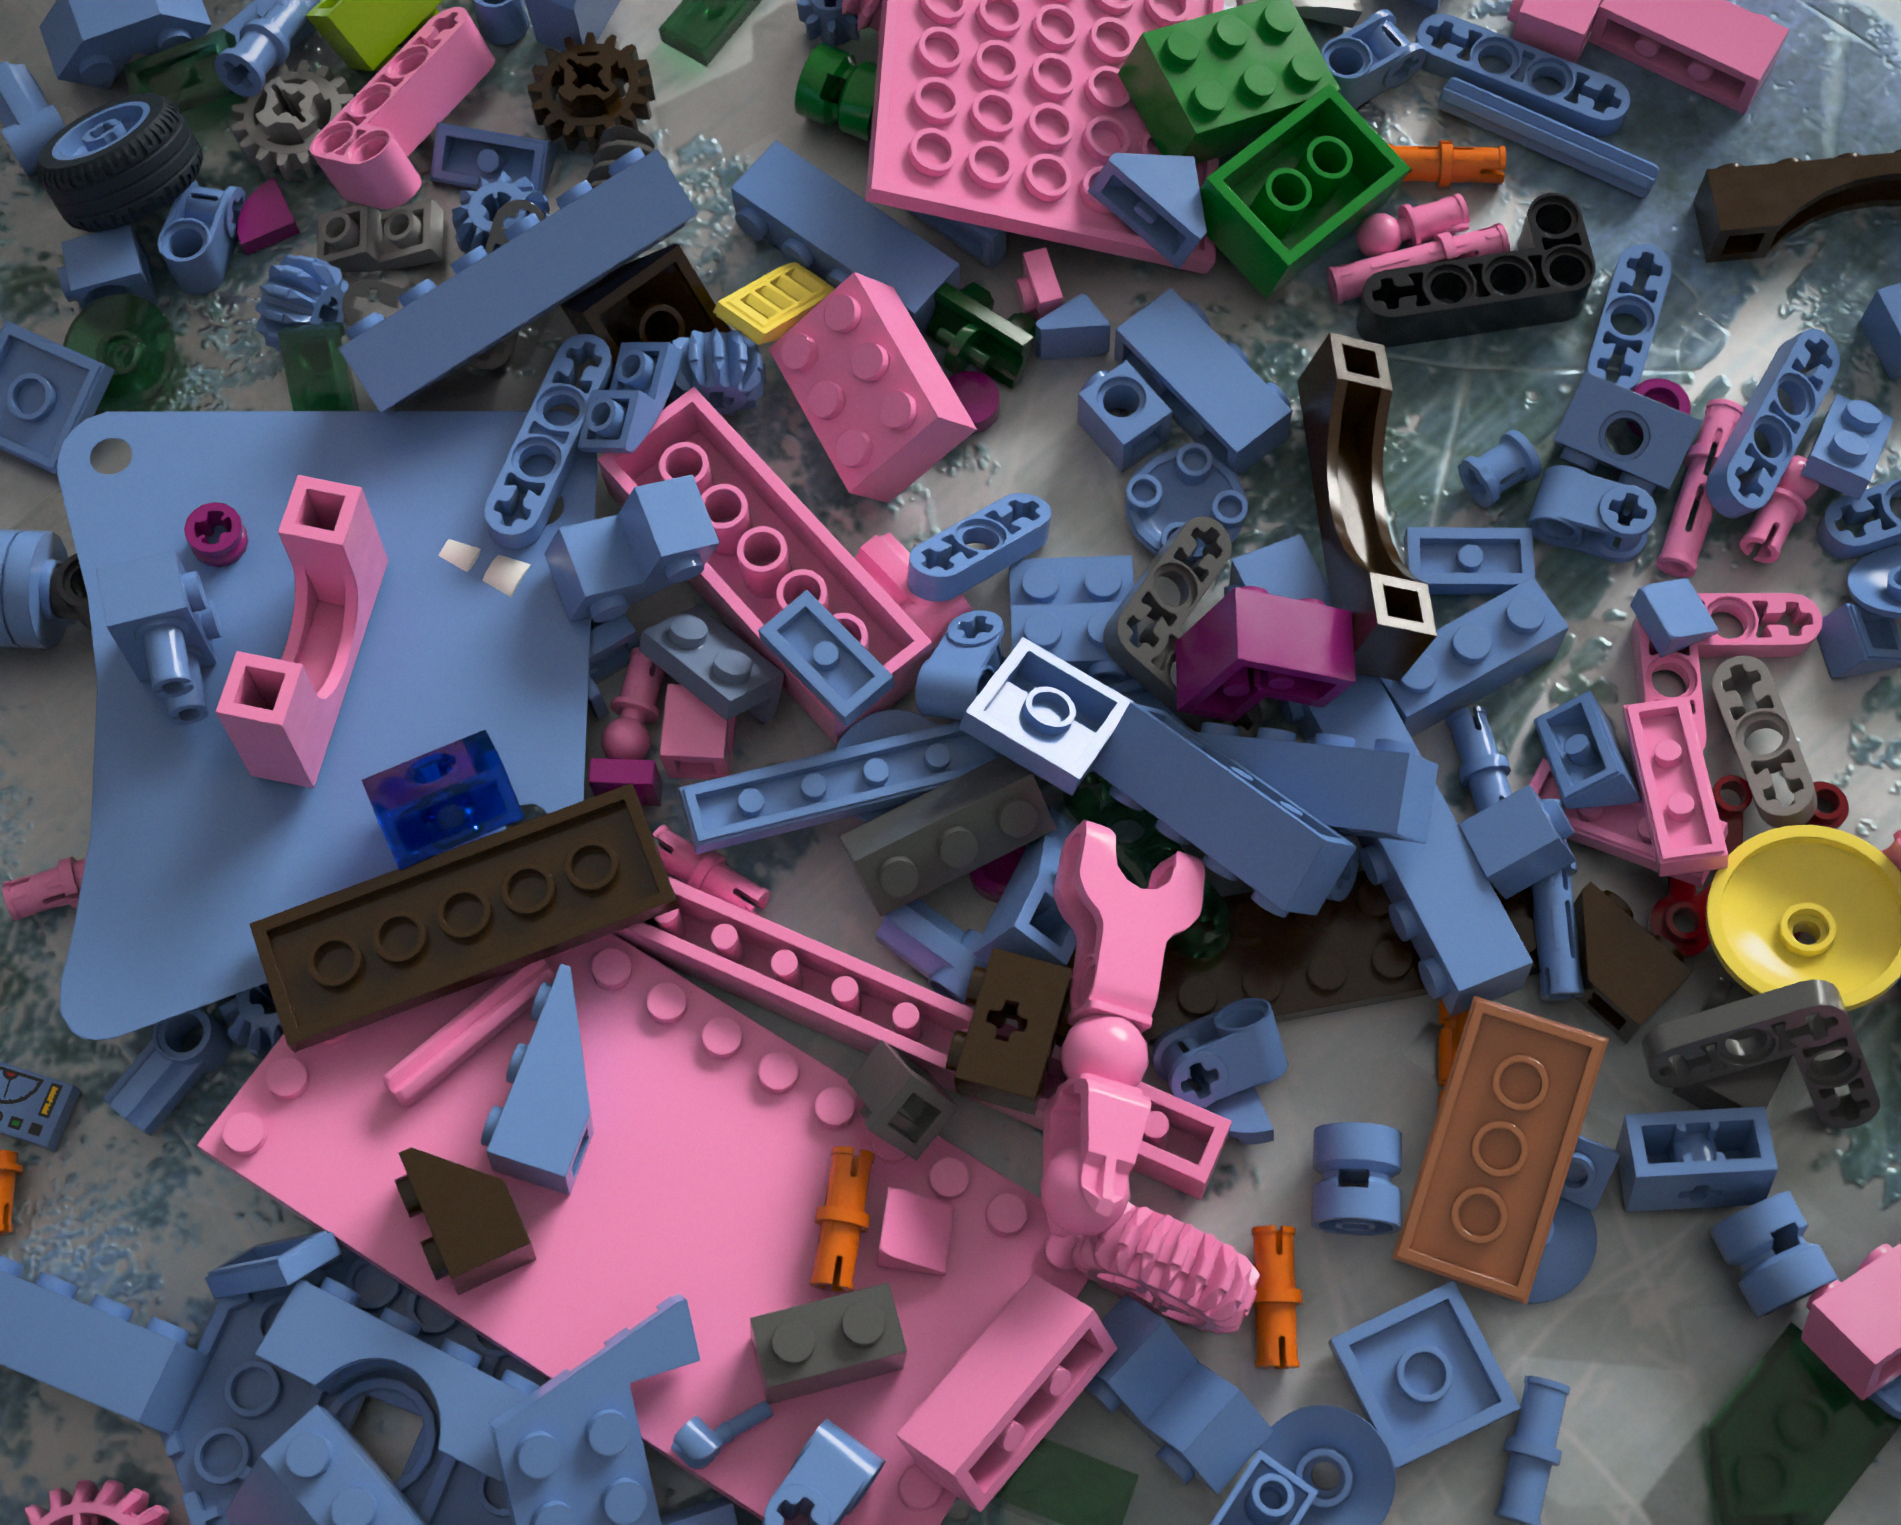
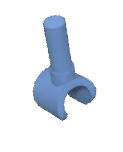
M764 1400L732 1419L724 1421L714 1431L698 1415L694 1416L675 1434L674 1443L671 1448L689 1467L703 1469L716 1458L725 1444L734 1440V1437L773 1416L772 1410Z

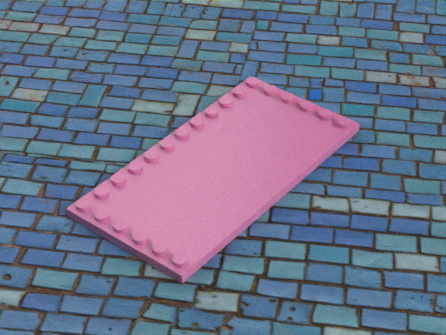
M613 933L544 959L555 975L560 964L570 966L594 1130L570 1195L493 1171L486 1152L488 1147L481 1144L483 1129L490 1111L495 1105L504 1108L513 1085L506 1081L512 1055L519 1043L529 1045L537 1022L531 1020L533 1004L412 1105L405 1107L400 1104L387 1090L383 1081L388 1071L508 973L295 1053L287 1045L285 1035L283 1034L197 1144L204 1155L318 1230L332 1231L338 1243L548 1381L565 1369L573 1370L605 1347L604 1342L624 1328L632 1329L658 1311L657 1305L671 1296L681 1294L688 1302L701 1361L630 1384L642 1441L762 1521H764V1512L770 1498L789 1474L793 1463L803 1447L822 1422L829 1419L885 1460L883 1468L864 1497L849 1515L846 1514L839 1525H941L956 1501L957 1496L921 1471L896 1434L909 1420L915 1408L930 1396L955 1367L960 1356L974 1345L999 1316L1005 1304L1017 1295L1034 1274L1078 1299L1089 1281L1072 1261L1073 1257L1071 1254L1076 1244V1234H1070L1067 1237H1059L1052 1234L1046 1211L1039 1197L939 1135L934 1138L917 1161L868 1130L864 1125L866 1119L859 1112L865 1103L850 1086L847 1078ZM412 1147L504 1180L531 1241L536 1260L458 1295L450 1275L436 1281L420 1243L432 1237L433 1234L424 1213L412 1218L409 1217L394 1181L407 1174L398 1153ZM832 1147H855L853 1156L859 1155L860 1149L873 1152L875 1160L872 1163L864 1211L870 1215L868 1231L861 1233L853 1279V1291L889 1282L907 1349L904 1368L769 1404L773 1416L734 1437V1440L725 1444L721 1452L708 1466L703 1469L689 1467L672 1450L671 1446L674 1443L675 1434L690 1419L698 1415L714 1431L724 1421L726 1422L758 1403L766 1401L750 1336V1318L845 1294L831 1292V1285H826L825 1290L809 1285L810 1277L813 1275L821 1226L815 1223L817 1208L825 1204L832 1162ZM888 1187L903 1189L955 1206L945 1276L877 1266ZM799 1513L792 1521L783 1518V1525H808L809 1519Z

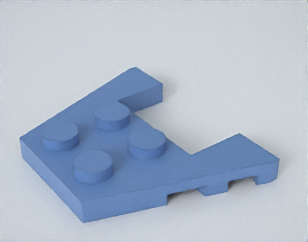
M681 1294L667 1298L656 1306L658 1311L632 1329L624 1328L604 1342L605 1347L571 1371L565 1369L489 1422L512 1525H738L733 1503L725 1496L660 1517L630 1384L701 1361L688 1302Z

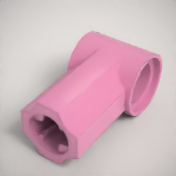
M890 532L881 536L875 535L860 547L855 560L932 641L933 649L936 648L946 633L950 622L961 614L972 611L970 605L962 594L942 602L928 601L914 595L907 586L910 553Z

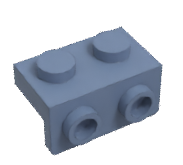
M698 605L642 631L639 651L726 721L744 711H747L762 724L775 718L785 673Z

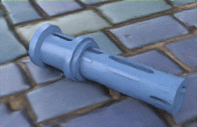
M277 0L263 18L247 21L239 32L240 40L233 48L221 51L214 62L215 71L219 79L226 87L239 95L253 97L259 94L266 84L265 75L272 67H279L287 60L290 55V40L308 20L305 15L321 0Z

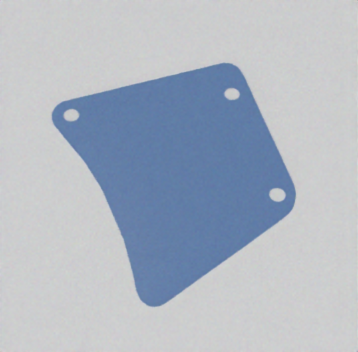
M550 410L546 413L545 419L554 426H566L574 422L578 416L563 410ZM380 411L104 412L87 418L64 439L58 454L57 475L88 596L97 675L90 840L72 938L60 982V1014L72 1033L89 1040L114 1039L266 984L268 982L249 925L250 923L505 830L508 815L512 810L521 805H536L543 809L546 814L584 800L591 617L569 621L544 553L560 527L595 520L597 452H583L580 450L560 493L564 504L562 515L555 522L545 526L535 543L526 548L514 550L504 548L496 544L492 539L487 527L484 508L486 500L529 411H387L384 413H380ZM112 438L128 443L132 451V458L124 470L108 475L99 473L91 465L90 455L98 443ZM533 455L525 460L521 470L530 477H543L553 470L556 462L547 455ZM297 475L362 487L388 558V564L314 789L251 776L216 714V709L236 651L281 660L285 650L294 611L295 578L292 564L280 539L278 530ZM519 490L521 501L516 512L512 516L502 514L505 526H512L516 519L526 520L522 511L523 500L526 494ZM212 502L227 504L235 509L246 528L248 535L246 551L240 559L230 565L214 567L200 562L186 540L184 531L186 520L193 510L203 504ZM222 525L214 527L213 535L206 537L209 544L218 543L220 534L227 531ZM448 539L481 549L479 557L469 571L466 572L438 556ZM175 550L187 573L198 572L204 588L206 601H213L222 631V637L212 639L217 663L200 667L209 711L208 717L192 724L173 723L168 715L165 698L155 695L151 680L143 682L138 680L106 627L95 569ZM498 555L531 564L512 597L483 582L486 570Z

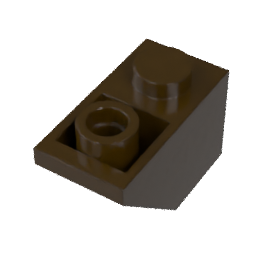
M1590 881L1582 889L1574 902L1580 950V967L1583 987L1585 989V995L1581 998L1576 997V999L1627 1044L1680 989L1693 971L1684 964L1682 953L1672 942L1660 935L1652 936L1633 919L1634 915L1631 908L1621 897L1609 890L1602 892Z
M412 1147L398 1153L407 1174L394 1181L409 1217L412 1218L424 1213L433 1234L432 1237L420 1243L436 1281L450 1275L458 1295L536 1260L531 1241L504 1180Z

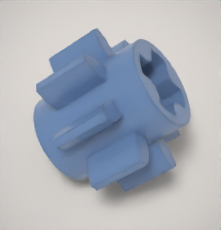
M843 0L797 1L799 21L805 22L807 39L809 41L818 38L823 43L834 47L845 44L851 39L857 41L860 39L857 23L859 17L857 15H842L841 4Z

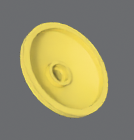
M1792 825L1760 833L1742 843L1728 855V868L1718 869L1711 883L1706 903V927L1712 948L1728 974L1753 995L1800 981L1816 979L1828 981L1836 986L1840 991L1847 1011L1865 1006L1885 994L1901 978V872L1876 847L1861 838L1838 829L1816 825ZM1796 932H1807L1815 938L1816 942L1810 945L1802 944L1794 938L1793 934Z

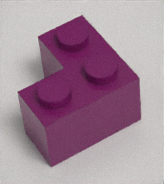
M1256 586L1234 587L1175 642L1178 712L1236 722L1265 697L1323 708L1356 682L1352 611L1326 606L1323 601L1314 598L1297 600L1268 594L1265 589Z

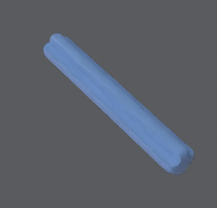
M1451 77L1440 94L1438 107L1441 110L1639 197H1646L1657 179L1659 167L1656 164L1459 78Z

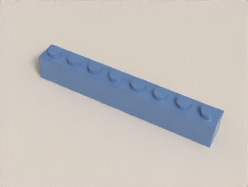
M1301 534L1231 559L1229 585L1224 587V597L1234 587L1256 586L1265 589L1268 594L1297 600L1314 598L1323 601L1326 606L1332 607L1328 583ZM1356 673V682L1323 708L1277 699L1289 724L1298 723L1306 739L1304 743L1314 744L1316 733H1329L1354 738L1356 740L1354 748L1374 749L1375 739H1392L1414 744L1379 677ZM1416 747L1415 755L1422 758ZM1435 784L1426 844L1357 836L1362 846L1360 849L1361 863L1368 879L1375 886L1382 884L1391 902L1389 905V915L1397 935L1404 942L1411 940L1421 959L1418 963V969L1425 989L1433 999L1441 997L1450 1017L1470 1010L1474 996L1492 1001L1524 988L1533 961L1437 784Z

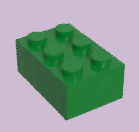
M1257 0L1142 33L1118 72L1160 154L1195 157V164L1243 150L1330 83L1338 92L1341 90L1292 0Z
M1329 83L1205 179L1200 188L1207 230L1206 235L1264 298L1268 299L1359 226L1364 218L1384 206L1411 168Z

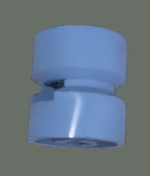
M1337 1122L1316 1127L1313 1131V1169L1321 1174L1323 1178L1312 1187L1311 1226L1328 1233L1355 1236H1377L1398 1232L1401 1229V1190L1391 1183V1178L1400 1174L1402 1170V1133L1398 1129L1386 1125L1362 1122ZM1345 1182L1368 1183V1188L1344 1187Z
M1789 1190L1751 1205L1709 1229L1727 1265L1741 1267L1743 1274L1737 1284L1756 1318H1761L1813 1294L1819 1287L1839 1280L1820 1244L1807 1243L1803 1236L1809 1224Z

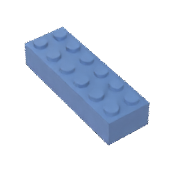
M640 147L631 150L608 166L610 169L608 172L611 176L608 180L595 188L591 187L588 180L582 181L556 198L557 205L560 208L557 212L541 222L535 212L524 217L503 231L509 242L489 254L482 245L473 249L450 265L456 273L450 279L438 286L433 281H430V279H426L398 297L403 306L402 309L386 319L381 313L374 312L346 329L345 333L350 341L338 349L380 413L392 411L692 223L698 213L658 148L646 156Z

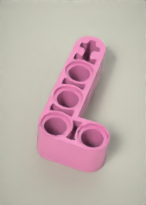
M452 7L431 18L311 142L309 148L311 155L344 200L378 209H392L409 201L420 189L421 177L408 159V156L437 127V122L441 123L485 77L495 63L492 51L467 10L462 7Z

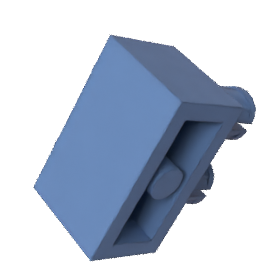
M175 550L95 569L106 627L140 682L151 680L155 695L165 698L168 715L173 723L192 724L208 717L209 711L200 667L217 663L212 639L222 637V631L213 601H206L204 588L198 572L187 573Z

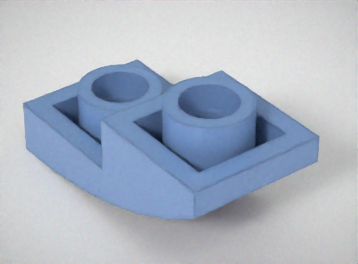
M622 342L610 389L591 391L577 448L583 452L633 453L650 432L663 410L677 376L683 351L670 342Z

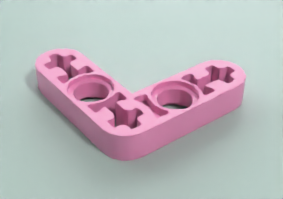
M1697 593L1710 616L1715 613L1725 612L1737 617L1742 624L1743 634L1733 639L1723 638L1716 634L1662 658L1657 654L1658 652L1638 618L1635 617L1632 624V644L1638 703L1688 696L1703 751L1706 746L1707 735L1699 658H1732L1742 655L1755 658L1793 657L1801 655L1809 649L1822 629L1823 618L1820 609L1812 600L1794 593ZM1783 614L1790 615L1793 625L1802 626L1796 636L1789 635L1787 626L1777 625ZM1758 626H1766L1760 637H1757ZM1661 670L1677 673L1684 681L1685 693L1677 697H1667L1660 694L1653 687L1652 674Z

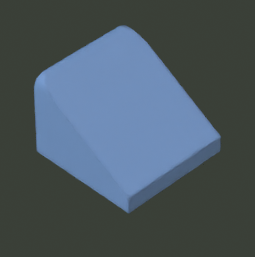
M1086 293L1079 294L1036 321V355L1040 360L1105 355L1110 349V323Z
M1688 578L1652 583L1637 590L1630 604L1661 658L1716 635L1719 631Z
M1846 603L1822 617V629L1817 635V639L1832 678H1847L1901 667V637L1894 618L1871 613L1858 604Z

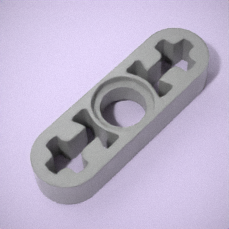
M1742 655L1729 658L1715 670L1712 677V688L1741 769L1751 790L1757 811L1762 820L1774 828L1804 825L1812 818L1816 811L1817 795L1813 779L1772 675L1766 664L1755 657ZM1740 679L1747 680V683L1752 686L1753 696L1758 709L1748 713L1745 712L1740 694L1735 690L1734 682ZM1759 729H1773L1783 736L1782 743L1778 749L1769 754H1755L1745 747L1747 738ZM1780 770L1783 771L1787 786L1791 793H1794V804L1783 807L1779 799H1776V791L1770 774Z

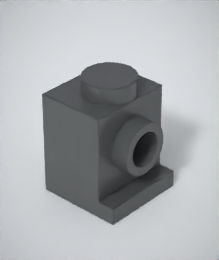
M880 1040L848 1081L865 1103L859 1112L866 1119L864 1125L868 1130L916 1161L959 1108L926 1069L883 1040Z

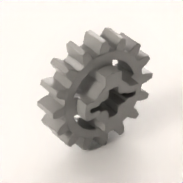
M301 60L296 71H289L284 63L277 67V75L269 77L268 74L265 75L266 84L259 94L253 97L243 96L246 104L232 105L231 111L237 122L231 125V129L249 164L257 161L264 175L268 176L278 167L284 180L290 181L296 169H303L308 179L315 177V165H318L310 153L311 142L354 96L351 94L346 80L343 77L334 79L330 67L325 64L313 73L308 60Z

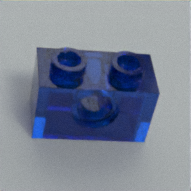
M486 729L362 779L375 816L399 870L525 818L505 767Z

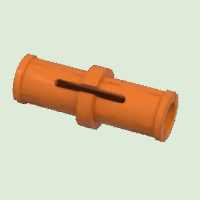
M1439 140L1438 146H1399L1388 144L1411 168L1402 182H1437V188H1449L1451 182L1495 183L1496 185H1502L1504 182L1505 174L1501 173V170H1506L1505 146L1455 147L1451 140Z
M850 1146L832 1147V1162L825 1204L817 1208L815 1223L821 1226L813 1275L810 1277L809 1283L810 1286L825 1290L826 1285H831L830 1291L838 1293H849L854 1290L853 1279L861 1233L868 1231L870 1215L864 1211L875 1154L871 1151L860 1149L859 1155L853 1156L855 1147Z
M1276 1225L1252 1227L1254 1267L1260 1274L1255 1288L1257 1293L1252 1305L1255 1306V1368H1300L1297 1352L1296 1306L1303 1304V1290L1296 1289L1294 1236L1296 1235V1228L1280 1226V1230H1276Z

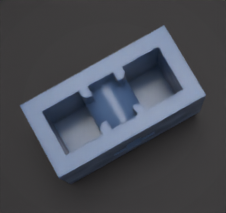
M1765 1106L1625 1114L1615 1149L1621 1152L1618 1159V1168L1626 1212L1754 1205L1767 1199L1778 1171Z

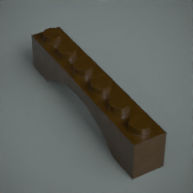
M1901 149L1893 153L1872 155L1845 153L1834 158L1805 161L1799 158H1787L1772 164L1749 166L1729 163L1715 169H1707L1693 201L1706 263L1765 258L1783 240L1807 225L1840 212L1868 207H1901Z
M1329 332L1297 380L1331 606L1352 611L1355 673L1400 682L1437 637L1428 584L1414 577L1402 563L1392 542L1386 519L1383 493V452L1393 389L1385 345Z

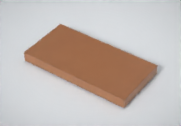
M1477 996L1473 997L1392 1259L1527 1305L1609 1038Z

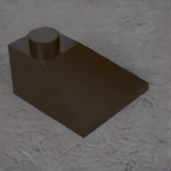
M675 243L623 265L560 305L578 334L595 335L606 342L610 348L614 370L622 342H670L672 344V340L679 337L690 338L691 332L694 330L706 333L711 332L716 327L719 332L728 333L731 331L728 324L719 319L713 312L716 307L714 301L679 244Z

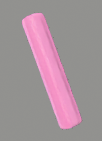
M542 959L510 971L385 1074L383 1081L390 1094L405 1107L412 1105L528 1009L534 1003L537 992L543 982L553 984L556 975L549 964Z

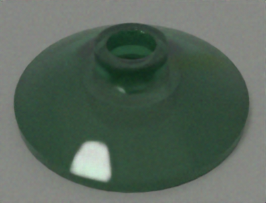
M131 294L109 295L89 304L76 316L67 331L63 346L115 369L98 406V409L108 412L131 411L152 401L168 384L177 360V339L173 326L167 316L153 303ZM135 349L133 360L127 367H124V356L130 350Z

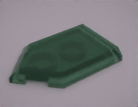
M1792 1322L1788 1324L1705 1427L1718 1525H1823L1901 1426L1900 1419L1892 1417L1868 1397L1862 1401L1801 1340L1803 1331Z

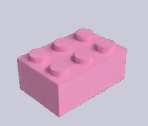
M853 272L768 348L843 484L851 494L890 503L977 430L895 288L877 280Z

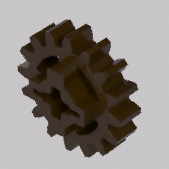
M587 32L585 44L576 45L575 41L570 37L564 38L565 51L558 53L548 48L544 51L548 66L534 65L532 68L535 83L528 85V93L538 126H545L547 137L551 141L563 135L567 150L573 151L580 141H585L590 152L596 153L603 130L611 126L625 125L639 131L636 118L650 120L652 117L649 102L656 100V94L649 64L646 59L639 60L636 46L633 44L620 50L616 35L611 34L604 44L596 42L593 32ZM626 83L629 84L627 94L624 88V85ZM557 92H558L559 100H558L557 102H555V100H556V95H557Z

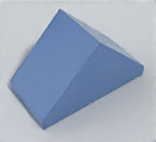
M525 0L536 41L565 51L564 38L567 37L572 38L576 45L585 44L587 32H593L597 42L621 0Z
M1114 153L1107 160L1088 190L1090 194L1177 269L1185 263L1207 233L1195 157Z

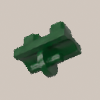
M947 282L935 291V311L927 326L926 335L947 349L943 362L944 368L957 375L971 364L1012 389L1022 380L1028 355L1035 346L1036 320L1023 312L1014 313L1007 320L992 311L995 301L991 293L975 282L968 284L960 290Z

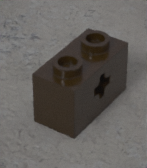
M992 948L987 968L974 967L965 999V1005L974 1007V1012L968 1032L956 1029L946 1062V1069L955 1072L956 1094L1036 1115L1070 995L1071 968L997 948ZM1007 1018L1018 1021V1031L1011 1033L1008 1042L997 1039L996 1029L1003 1028Z

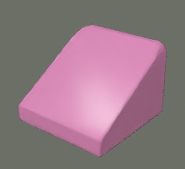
M888 1187L877 1266L945 1276L955 1206L903 1189Z

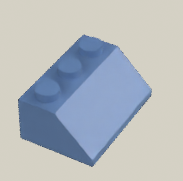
M317 1404L259 1456L224 1513L233 1525H430L338 1415Z

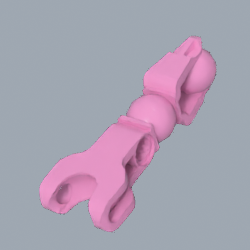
M1087 820L1077 825L1065 839L1059 858L1053 892L1062 918L1072 928L1076 937V952L1069 997L1071 1010L1067 1021L1073 1027L1069 1030L1060 1049L1062 1071L1068 1081L1057 1087L1056 1094L1052 1095L1046 1104L1043 1116L1041 1201L1046 1211L1050 1231L1059 1237H1067L1070 1234L1097 1235L1107 1231L1121 1218L1130 1199L1129 1174L1135 1165L1151 1110L1150 1098L1142 1096L1143 1091L1136 1087L1141 1082L1149 1064L1147 1042L1141 1033L1152 1027L1153 1018L1151 1016L1157 1002L1166 943L1172 936L1186 930L1200 916L1205 880L1204 862L1199 857L1177 851L1176 854L1159 863L1151 873L1147 889H1141L1128 881L1117 865L1116 834L1108 827Z

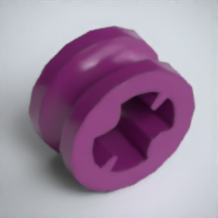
M217 502L203 504L193 510L186 520L184 527L185 537L194 555L200 562L214 567L227 566L240 559L246 551L248 545L246 528L235 509L227 504ZM224 526L227 532L220 534L219 542L209 544L206 537L213 535L214 527Z

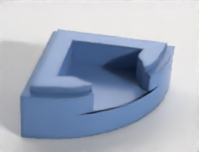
M1255 1086L1220 1099L1207 1107H1202L1231 1120L1232 1124L1228 1137L1239 1139V1143L1261 1144L1274 1141L1273 1127Z

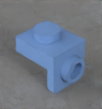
M625 613L609 621L591 623L588 705L598 720L610 713L596 684L627 667L632 648L640 646L637 631Z

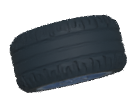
M143 93L109 102L68 124L43 147L39 154L36 172L39 181L52 199L62 218L70 226L88 232H102L120 228L145 218L176 199L198 176L203 162V153L177 105L167 97L153 93Z

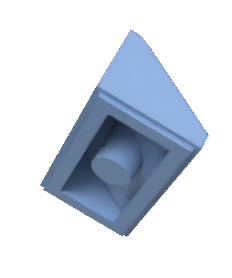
M437 122L430 181L478 189L479 175L489 183L497 182L500 174L504 171L511 177L512 183L526 176L533 183L535 191H542V194L545 195L557 156L558 143Z
M1591 690L1533 720L1563 804L1567 809L1626 805L1642 800L1613 725Z

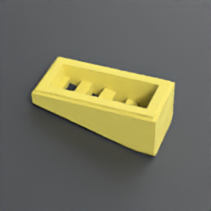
M793 262L776 268L717 302L713 312L719 319L735 330L741 331V334L757 345L780 339L835 288L799 263Z

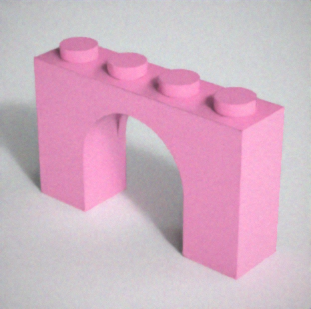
M297 475L278 530L280 539L292 564L295 578L294 611L285 650L281 660L236 651L216 709V714L251 776L314 789L388 564V558L362 487Z

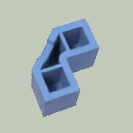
M56 0L39 27L58 80L110 89L134 52L186 63L212 25L202 0Z
M691 474L634 487L617 515L560 527L544 555L569 621L592 617L594 622H605L623 615L629 610L630 606L674 583L692 579L702 573L704 565L720 542L694 476Z
M1125 1294L1101 1320L1117 1350L1084 1388V1391L1109 1414L1112 1415L1119 1409L1160 1448L1155 1454L1157 1460L1180 1482L1187 1485L1194 1477L1218 1495L1274 1431L1241 1390L1201 1364L1163 1318Z

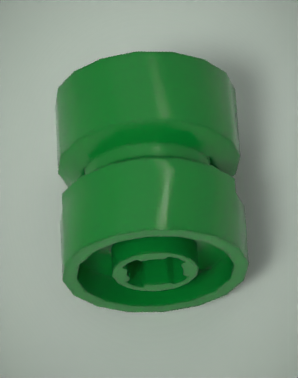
M826 43L818 44L806 60L798 80L794 102L796 113L825 126L833 125L838 121L839 129L843 133L870 143L877 63L866 60L857 65L856 57L852 53Z

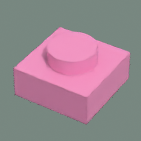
M1046 247L1023 253V277L1015 279L1017 297L1022 312L1025 314L1033 312L1035 320L1038 321L1063 305V295Z

